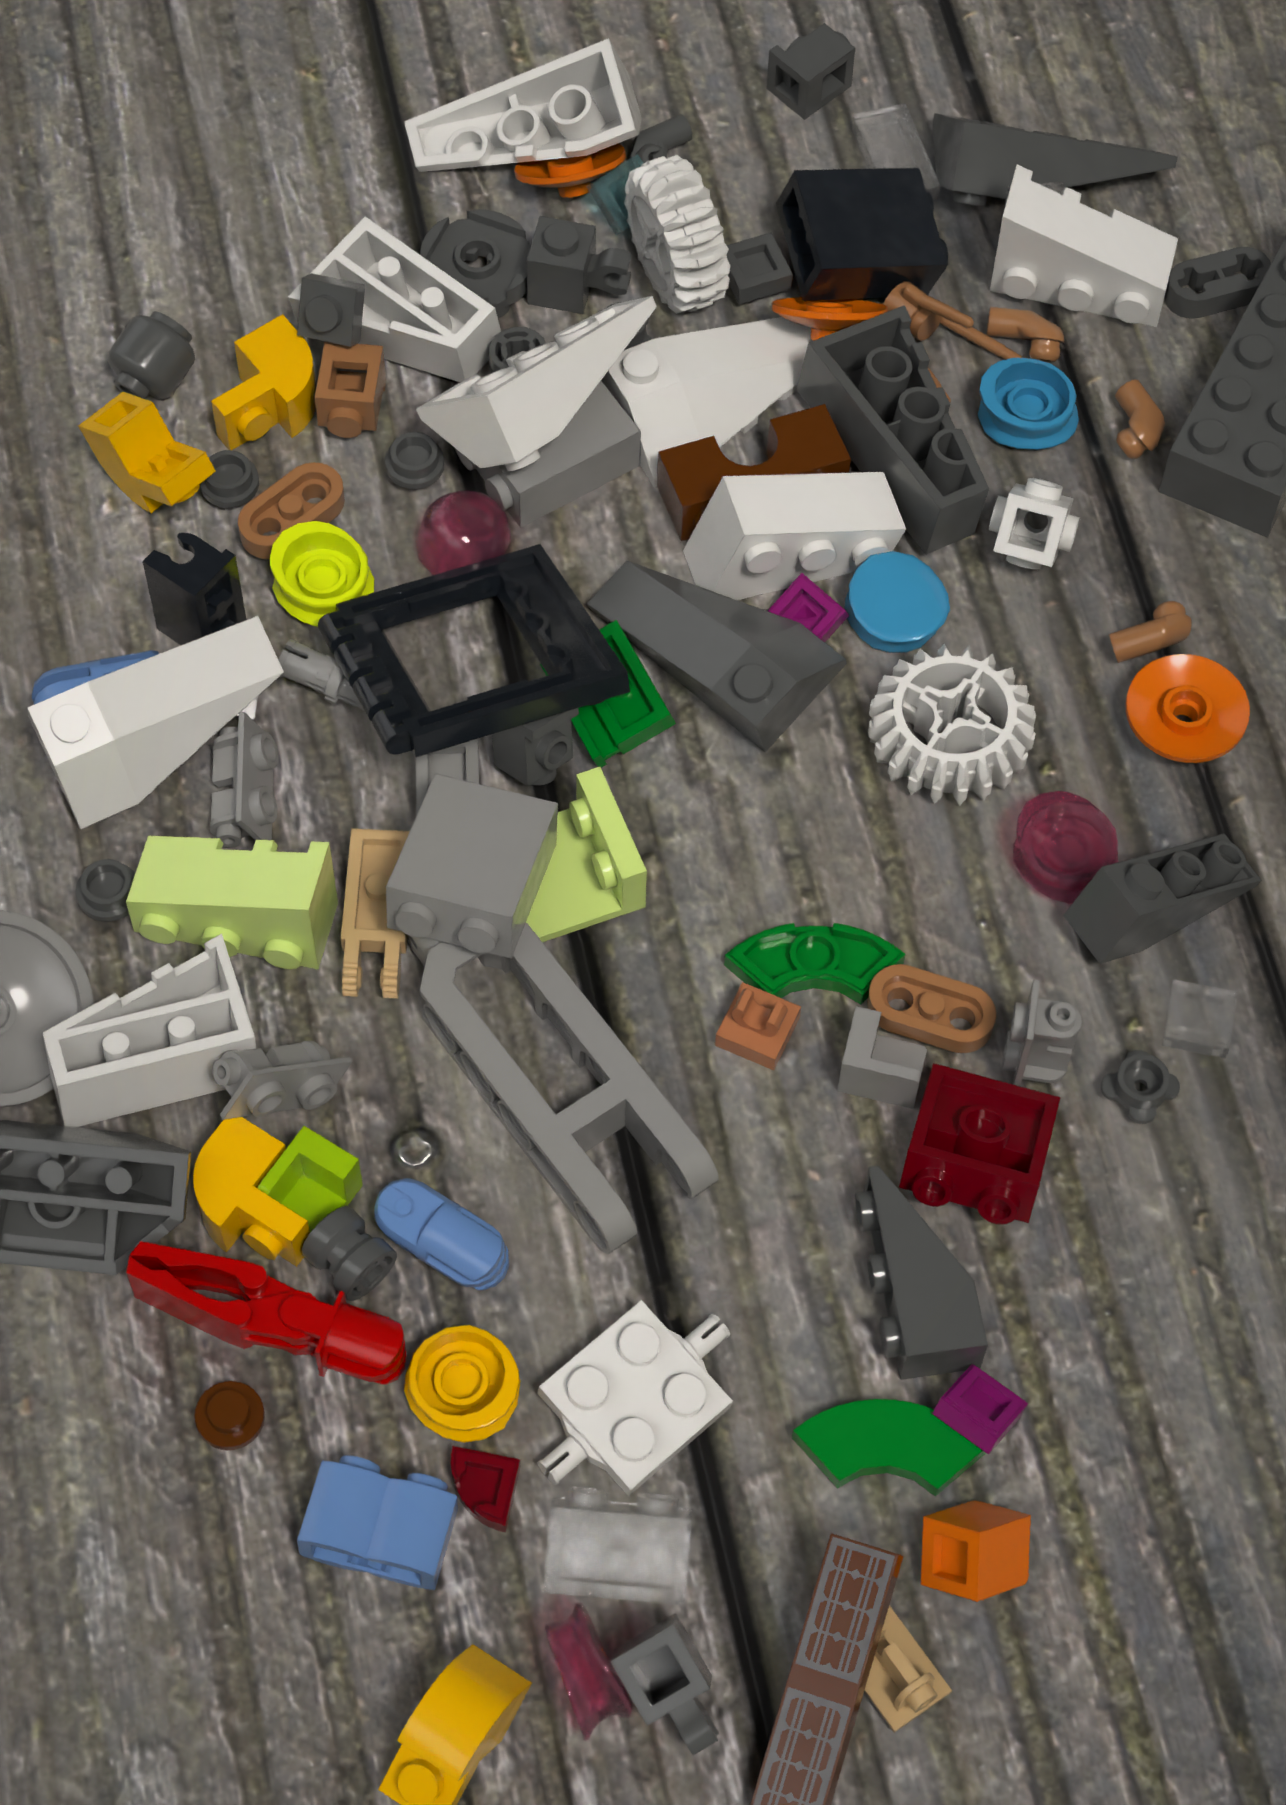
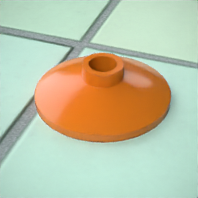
M617 143L587 156L519 162L514 168L515 177L520 182L530 185L558 188L560 197L581 196L592 190L591 181L609 173L625 160V148Z
M802 297L772 301L773 312L796 324L811 328V340L813 341L886 313L888 310L886 305L857 299L803 301Z
M1174 654L1150 662L1135 675L1126 696L1127 720L1136 737L1154 753L1177 762L1202 763L1227 754L1241 741L1250 717L1249 700L1239 680L1221 664L1198 655ZM1185 715L1191 718L1193 722H1185L1175 716Z

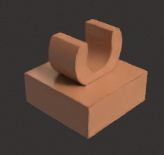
M742 982L716 1033L715 1046L775 1070L800 1019L801 1006Z

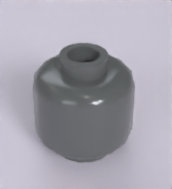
M157 311L152 312L150 317L137 315L131 318L107 355L110 367L118 375L114 381L115 386L122 392L146 399L148 395L162 400L171 397L194 364L195 354L189 344L192 340V335L178 322Z

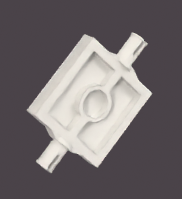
M641 1300L542 1383L538 1388L537 1394L558 1416L567 1437L546 1457L537 1462L544 1475L549 1472V1481L557 1485L562 1478L584 1459H587L588 1462L605 1470L629 1497L729 1410L733 1400L707 1373L702 1360L704 1356L730 1336V1332L724 1323L718 1327L720 1318L713 1313L710 1314L704 1322L685 1338H682L679 1334L667 1329Z

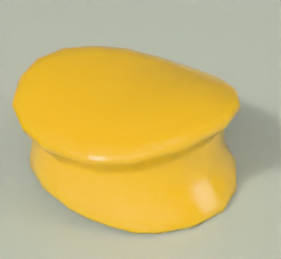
M472 1325L445 1327L423 1340L413 1353L405 1375L404 1393L410 1409L423 1425L443 1438L463 1443L484 1440L505 1428L518 1405L520 1389L519 1369L507 1346L487 1330Z

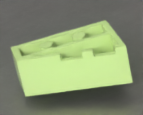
M147 837L126 900L134 932H138L145 938L157 943L171 944L177 940L201 945L203 948H205L204 943L222 934L229 957L240 953L264 958L271 965L283 969H297L300 966L319 969L338 906L329 842L311 841L308 852L305 853L278 852V845L274 840L256 839L251 851L222 849L224 843L220 838Z

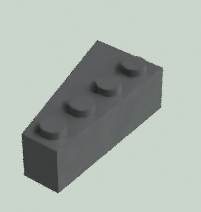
M905 305L809 342L797 391L810 408L822 404L826 405L851 460L861 472H884L906 530L923 552L929 554L975 533L989 487L962 429H956L948 413L950 402L943 387L937 388L928 370L930 359L922 342H915L910 331L912 320Z

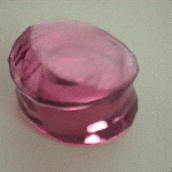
M1064 791L1042 793L1026 802L1018 816L1017 838L1013 844V863L1022 878L1037 891L1051 899L1073 904L1101 867L1118 863L1116 829L1102 811L1083 797Z
M577 1601L568 1619L545 1624V1633L583 1740L587 1741L596 1726L609 1716L615 1715L622 1718H630L632 1704L624 1685L610 1663L611 1659L604 1649L586 1607L582 1602Z

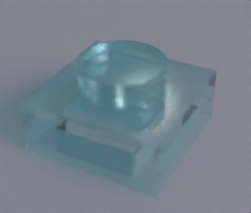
M638 154L586 186L615 235L630 228L627 222L629 217L628 211L624 204L626 198L624 189L629 171L641 167V164H643Z

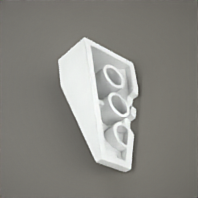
M608 38L406 120L404 123L415 166L419 172L587 156L639 135L642 117L629 73Z
M653 296L614 304L557 333L554 336L556 342L540 345L527 352L521 351L506 359L509 367L493 372L483 378H480L479 375H474L416 408L420 419L479 468L505 465L507 471H515L534 463L541 457L538 449L561 434L657 306Z
M783 317L654 338L626 349L621 353L601 381L641 430L640 466L654 488L657 487L658 451L710 436L715 437L719 448H721L738 432L741 431L745 434L758 423V416L774 402L786 400L797 391L809 342L813 341L811 340V328L796 324Z
M256 616L93 679L27 708L28 717L78 826L82 830L139 805L220 729L234 719L277 680L284 671L259 616Z

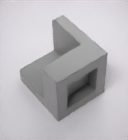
M856 1006L842 1060L837 1091L914 1109L927 1053L926 1047L877 1035L881 1012Z

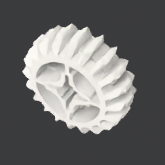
M679 155L667 158L661 156L629 171L624 189L626 193L624 204L628 211L627 222L633 236L631 241L636 246L638 260L641 261L645 274L652 283L654 290L659 293L661 302L667 303L668 307L678 314L685 311L693 312L724 298L730 282L728 274L731 266L726 255L729 249L724 242L722 233L724 228L720 225L717 216L718 209L714 207L710 199V190L704 187L701 175L693 169V165L687 159H682Z
M945 644L937 651V657L935 658L930 657L920 648L917 654L914 655L913 664L899 659L897 665L893 668L892 676L884 675L883 679L879 682L877 695L871 700L869 710L871 721L869 722L868 736L870 742L875 743L874 755L877 758V763H889L888 774L890 775V780L894 781L908 777L907 788L910 795L925 787L931 790L930 795L934 804L941 799L943 792L953 793L955 800L960 806L967 799L968 791L972 790L984 801L990 795L992 785L1005 790L1006 786L1011 782L1013 773H1020L1025 767L1028 752L1033 748L1036 735L1033 732L1036 713L1034 706L1027 704L1029 699L1027 685H1014L1015 675L1013 667L996 671V661L993 653L984 660L978 661L973 659L970 646L961 653V656H953ZM977 705L981 706L990 714V716L993 718L997 726L990 723L991 717L981 712ZM905 721L914 725L913 731L923 736L927 741V745L913 735Z

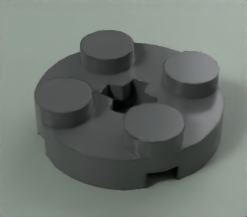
M482 209L466 211L467 219L456 220L450 224L449 217L437 222L426 234L421 245L420 255L494 306L498 318L504 316L509 311L510 305L517 302L527 292V257L531 244L526 240V231L511 217L499 212ZM479 255L487 257V265L484 267H471L464 262L465 260L475 261Z

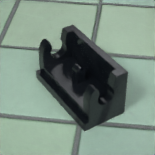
M179 533L177 535L178 543L184 550L194 554L192 560L184 564L175 563L171 560L170 556L153 550L142 561L157 629L179 645L189 643L247 620L236 555L225 549L221 553L196 535Z

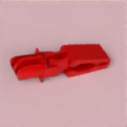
M140 1241L129 1255L126 1273L135 1298L226 1343L242 1349L250 1348L253 1345L283 1349L293 1355L316 1357L319 1376L325 1377L327 1369H331L364 1381L387 1385L398 1380L405 1370L407 1352L402 1325L389 1317L346 1303L345 1292L339 1291L333 1306L319 1301L311 1293L298 1291L268 1276L263 1266L247 1261ZM193 1290H207L227 1294L237 1299L223 1302L208 1298Z

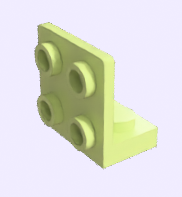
M601 767L576 774V800L569 802V809L558 812L556 847L526 921L542 942L646 907L647 870Z

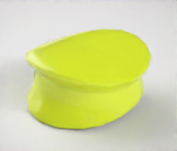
M320 521L297 523L282 531L272 545L269 558L270 569L274 577L272 590L278 603L291 616L303 623L318 627V622L322 616L337 611V603L374 593V577L368 565L367 555L355 539L337 526Z

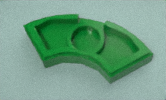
M791 923L764 930L736 945L725 954L724 966L744 983L780 998L792 992L816 988L840 992L861 1005L868 998L870 984L874 976L888 966L904 964L906 954L883 938L849 925L834 923L833 927H795V924Z
M870 1399L838 1405L809 1418L792 1432V1439L837 1489L860 1476L889 1473L914 1480L936 1497L986 1454L978 1446L933 1415L934 1409L912 1402L893 1399Z

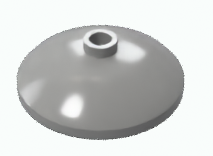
M0 910V1107L22 1104L43 1096L54 1089L43 1032L94 1004L89 978L83 964L71 946L58 933L42 922L23 914Z

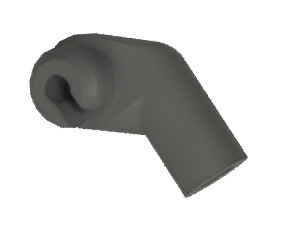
M682 114L642 130L639 132V135L635 136L629 159L632 170L641 167V164L661 156L666 158L668 150L691 141L692 130L685 116Z

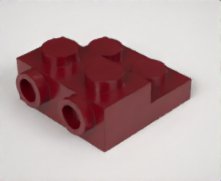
M933 1063L908 1148L899 1188L913 1191L916 1199L928 1206L938 1207L948 1202H953L978 1209L979 1214L993 1224L1003 1225L1014 1220L1029 1223L1061 1097Z

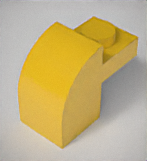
M282 314L234 342L239 377L243 382L211 400L217 437L228 450H233L247 441L261 438L271 427L278 423L293 438L309 424L315 413L316 382L312 353L303 336L297 335L296 328Z
M121 392L78 425L106 473L133 502L147 512L152 513L163 504L173 506L175 503L191 498L199 490L200 484L216 472L205 451L174 441L154 403L138 396Z
M243 1117L224 1119L203 1145L195 1162L193 1184L204 1226L212 1240L225 1252L229 1251L244 1232L242 1237L245 1242L263 1257L275 1260L279 1255L297 1267L304 1258L302 1247L310 1234L308 1220L258 1189L260 1182L286 1150V1146L283 1142Z
M474 1644L470 1645L441 1672L413 1711L397 1739L401 1746L378 1790L400 1805H457L479 1762L503 1740L532 1682Z

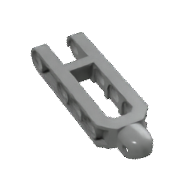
M525 923L512 959L490 953H476L462 946L426 937L416 938L407 935L412 951L425 967L420 986V995L425 1001L422 1019L583 1230L602 1252L609 1255L638 1234L635 1222L626 1205L585 1153L621 1128L626 1127L655 1165L662 1162L677 1183L688 1193L689 1200L717 1183L719 1180L717 1169L703 1144L528 923ZM477 957L485 967L502 969L505 974L512 971L535 1000V1012L542 1020L547 1017L571 1046L574 1062L579 1068L586 1065L601 1086L555 1114L455 985L456 971Z

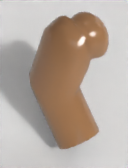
M990 307L987 336L1031 340L1029 355L1032 359L1044 362H1055L1059 359L1060 343L1065 342L1060 327L1033 311Z
M1136 379L1122 385L1115 394L1116 400L1130 418L1128 421L1130 426L1118 433L1116 441L1130 459H1138L1147 449L1149 451L1154 450L1159 444L1165 426L1164 416L1141 382Z
M1176 601L1164 602L1154 610V620L1110 633L1109 637L1117 662L1120 663L1184 641L1189 636L1192 626V619L1186 615L1185 607Z

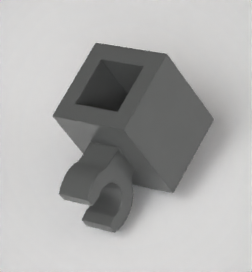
M539 216L527 257L528 304L584 314L591 287L616 295L627 294L631 279V272L628 271L632 253L624 249L609 248L596 254V226Z
M676 1613L614 1649L610 1663L647 1726L669 1713L692 1755L718 1741L717 1735L719 1732L708 1712L697 1698V1696L710 1689L712 1674Z

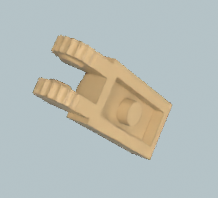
M351 829L341 929L342 951H344L342 972L343 996L357 997L359 989L362 987L361 952L384 953V967L380 972V988L383 992V998L398 999L401 977V954H406L408 937L402 931L387 928L386 885L410 831Z

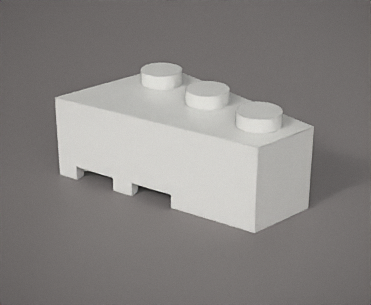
M884 472L723 476L683 552L696 586L735 600H741L787 589L801 573L812 582L854 573L870 555L893 551L904 534L906 527Z

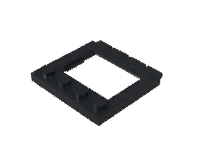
M541 544L337 603V611L322 616L318 622L320 633L334 654L369 720L372 721L373 727L386 750L393 755L412 751L415 757H419L582 706L596 705L606 699L630 692L628 671ZM497 596L549 676L529 682L525 679L469 696L466 701L431 711L383 629Z

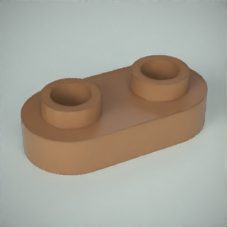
M312 462L302 464L247 503L242 508L238 517L240 540L245 550L255 557L269 559L272 545L282 531L297 523L311 521L329 523L335 519L342 511L345 502L343 481L339 473L331 466L323 463ZM312 498L322 499L320 502L315 504L307 502ZM270 531L277 532V533L274 534V535H269V536L263 535L264 533L270 532Z
M903 964L891 965L882 969L874 976L870 984L867 1007L868 1009L881 1012L879 1027L888 1032L956 1053L974 1052L982 1048L991 1038L996 1020V1008L990 996L976 986ZM894 999H902L910 1005V1008L903 1011L896 1010L889 1005V1002ZM962 1018L967 1020L972 1027L967 1030H959L950 1021Z

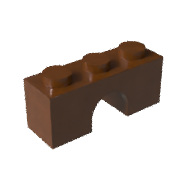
M822 404L770 419L767 444L768 460L758 465L746 466L730 461L721 452L714 436L658 451L657 488L680 540L685 541L691 537L723 476L849 473L851 458L826 405Z

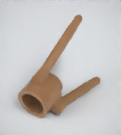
M905 281L896 286L883 303V305L888 307L887 312L905 305L912 320L910 331L914 338L921 341L929 338L939 324H942L1004 360L1022 358L1021 355L1007 348L1002 343L973 328L974 320L970 316L928 296L911 282ZM928 367V370L933 378L936 387H942L938 379L935 377V375ZM945 392V394H946V396H947L949 402L951 403L950 397H949L948 394Z

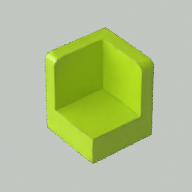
M303 1126L260 1182L258 1189L308 1220L311 1232L327 1215L340 1207L348 1206L362 1188L363 1182L359 1159L306 1126Z

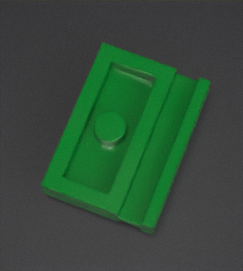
M617 620L599 630L628 671L630 692L606 699L596 705L579 707V714L571 719L597 767L607 765L605 760L620 751L624 755L676 724ZM540 664V666L542 667V669H543L545 675H546V676H549V675L547 674V672L545 671L544 667L542 666V664Z

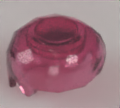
M464 490L447 493L437 498L424 513L416 538L418 558L432 575H436L504 555L512 541L509 518L493 498L481 492Z

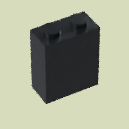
M920 168L794 170L776 202L803 301L887 298L896 286L905 281L911 282L928 295L948 266L947 245L943 239H940L933 216V198L931 193L925 189Z

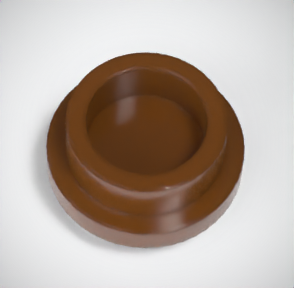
M225 1381L213 1385L202 1394L195 1408V1423L200 1436L207 1444L220 1450H237L247 1446L257 1438L264 1425L265 1411L260 1396L250 1386L237 1381Z

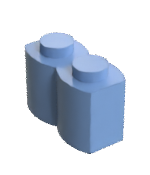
M346 1455L340 1458L339 1463L322 1461L297 1539L299 1554L327 1565L353 1571L368 1572L389 1581L422 1589L435 1590L458 1512V1496L447 1492L448 1485L444 1481L430 1475L410 1473L406 1480L383 1476L379 1474L381 1468L377 1464L364 1458Z

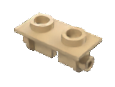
M889 1605L864 1692L895 1733L949 1695L952 1690Z

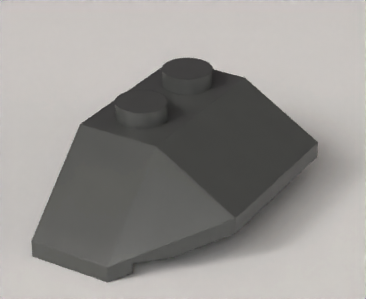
M0 1120V1263L117 1275L127 1267L129 1255L140 1241L155 1244L186 1219L191 1151L137 1133Z

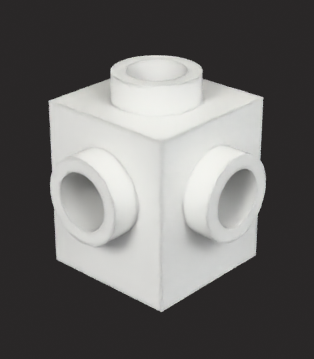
M1028 478L1026 486L1016 483L1009 492L1008 498L999 495L997 497L989 525L990 531L998 533L993 551L1007 555L1006 561L1020 567L1036 570L1041 569V565L1052 567L1059 550L1070 552L1075 539L1080 517L1070 515L1074 498L1061 495L1063 487L1046 480ZM1031 511L1046 515L1048 518L1047 526L1043 529L1030 527L1026 520L1027 513Z

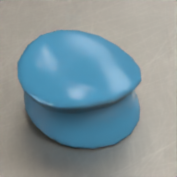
M1010 358L991 365L982 376L979 390L982 399L977 417L985 433L997 443L1017 449L1051 448L1065 443L1075 433L1079 422L1078 410L1075 404L1077 397L1075 388L1066 374L1053 364L1037 359Z
M891 551L870 555L856 569L849 583V592L845 598L844 609L849 615L847 620L851 627L872 648L889 653H907L921 648L936 634V631L946 621L950 611V604L943 582L928 565L913 555Z

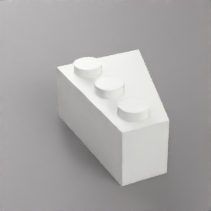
M1017 164L1002 217L990 291L1006 294L1017 299H1029L1057 305L1072 311H1084L1117 318L1127 323H1140L1157 327L1178 238L1116 209L1108 216L1081 204L1082 194L1068 187H1065L1061 194L1031 181L1033 171Z
M366 216L311 272L313 274L365 284L361 340L357 344L383 346L384 359L457 382H462L476 375L490 360V343L495 335L501 332L495 307ZM301 284L288 296L297 323Z
M222 934L204 943V952L173 968L168 963L151 972L152 981L119 998L116 993H113L43 1032L50 1076L64 1126L80 1127L226 1090L224 1086L217 1084L213 1077L214 1063L221 1059L222 1055L227 1051L256 1049V1043Z

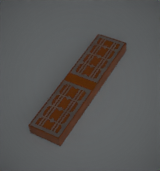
M833 1533L830 1534L750 1805H831L904 1556Z

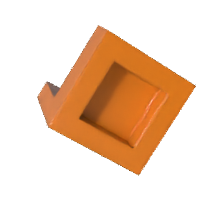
M969 1501L923 1516L921 1585L976 1602L1025 1585L1029 1574L1031 1515L981 1501Z

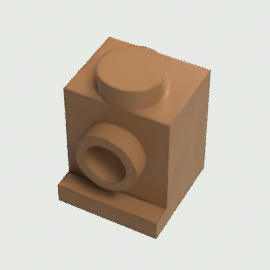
M325 341L315 392L318 426H325L332 434L342 438L356 437L360 435L362 430L376 431L382 393L386 387L383 346L356 344L349 347ZM339 368L364 370L367 373L340 371Z

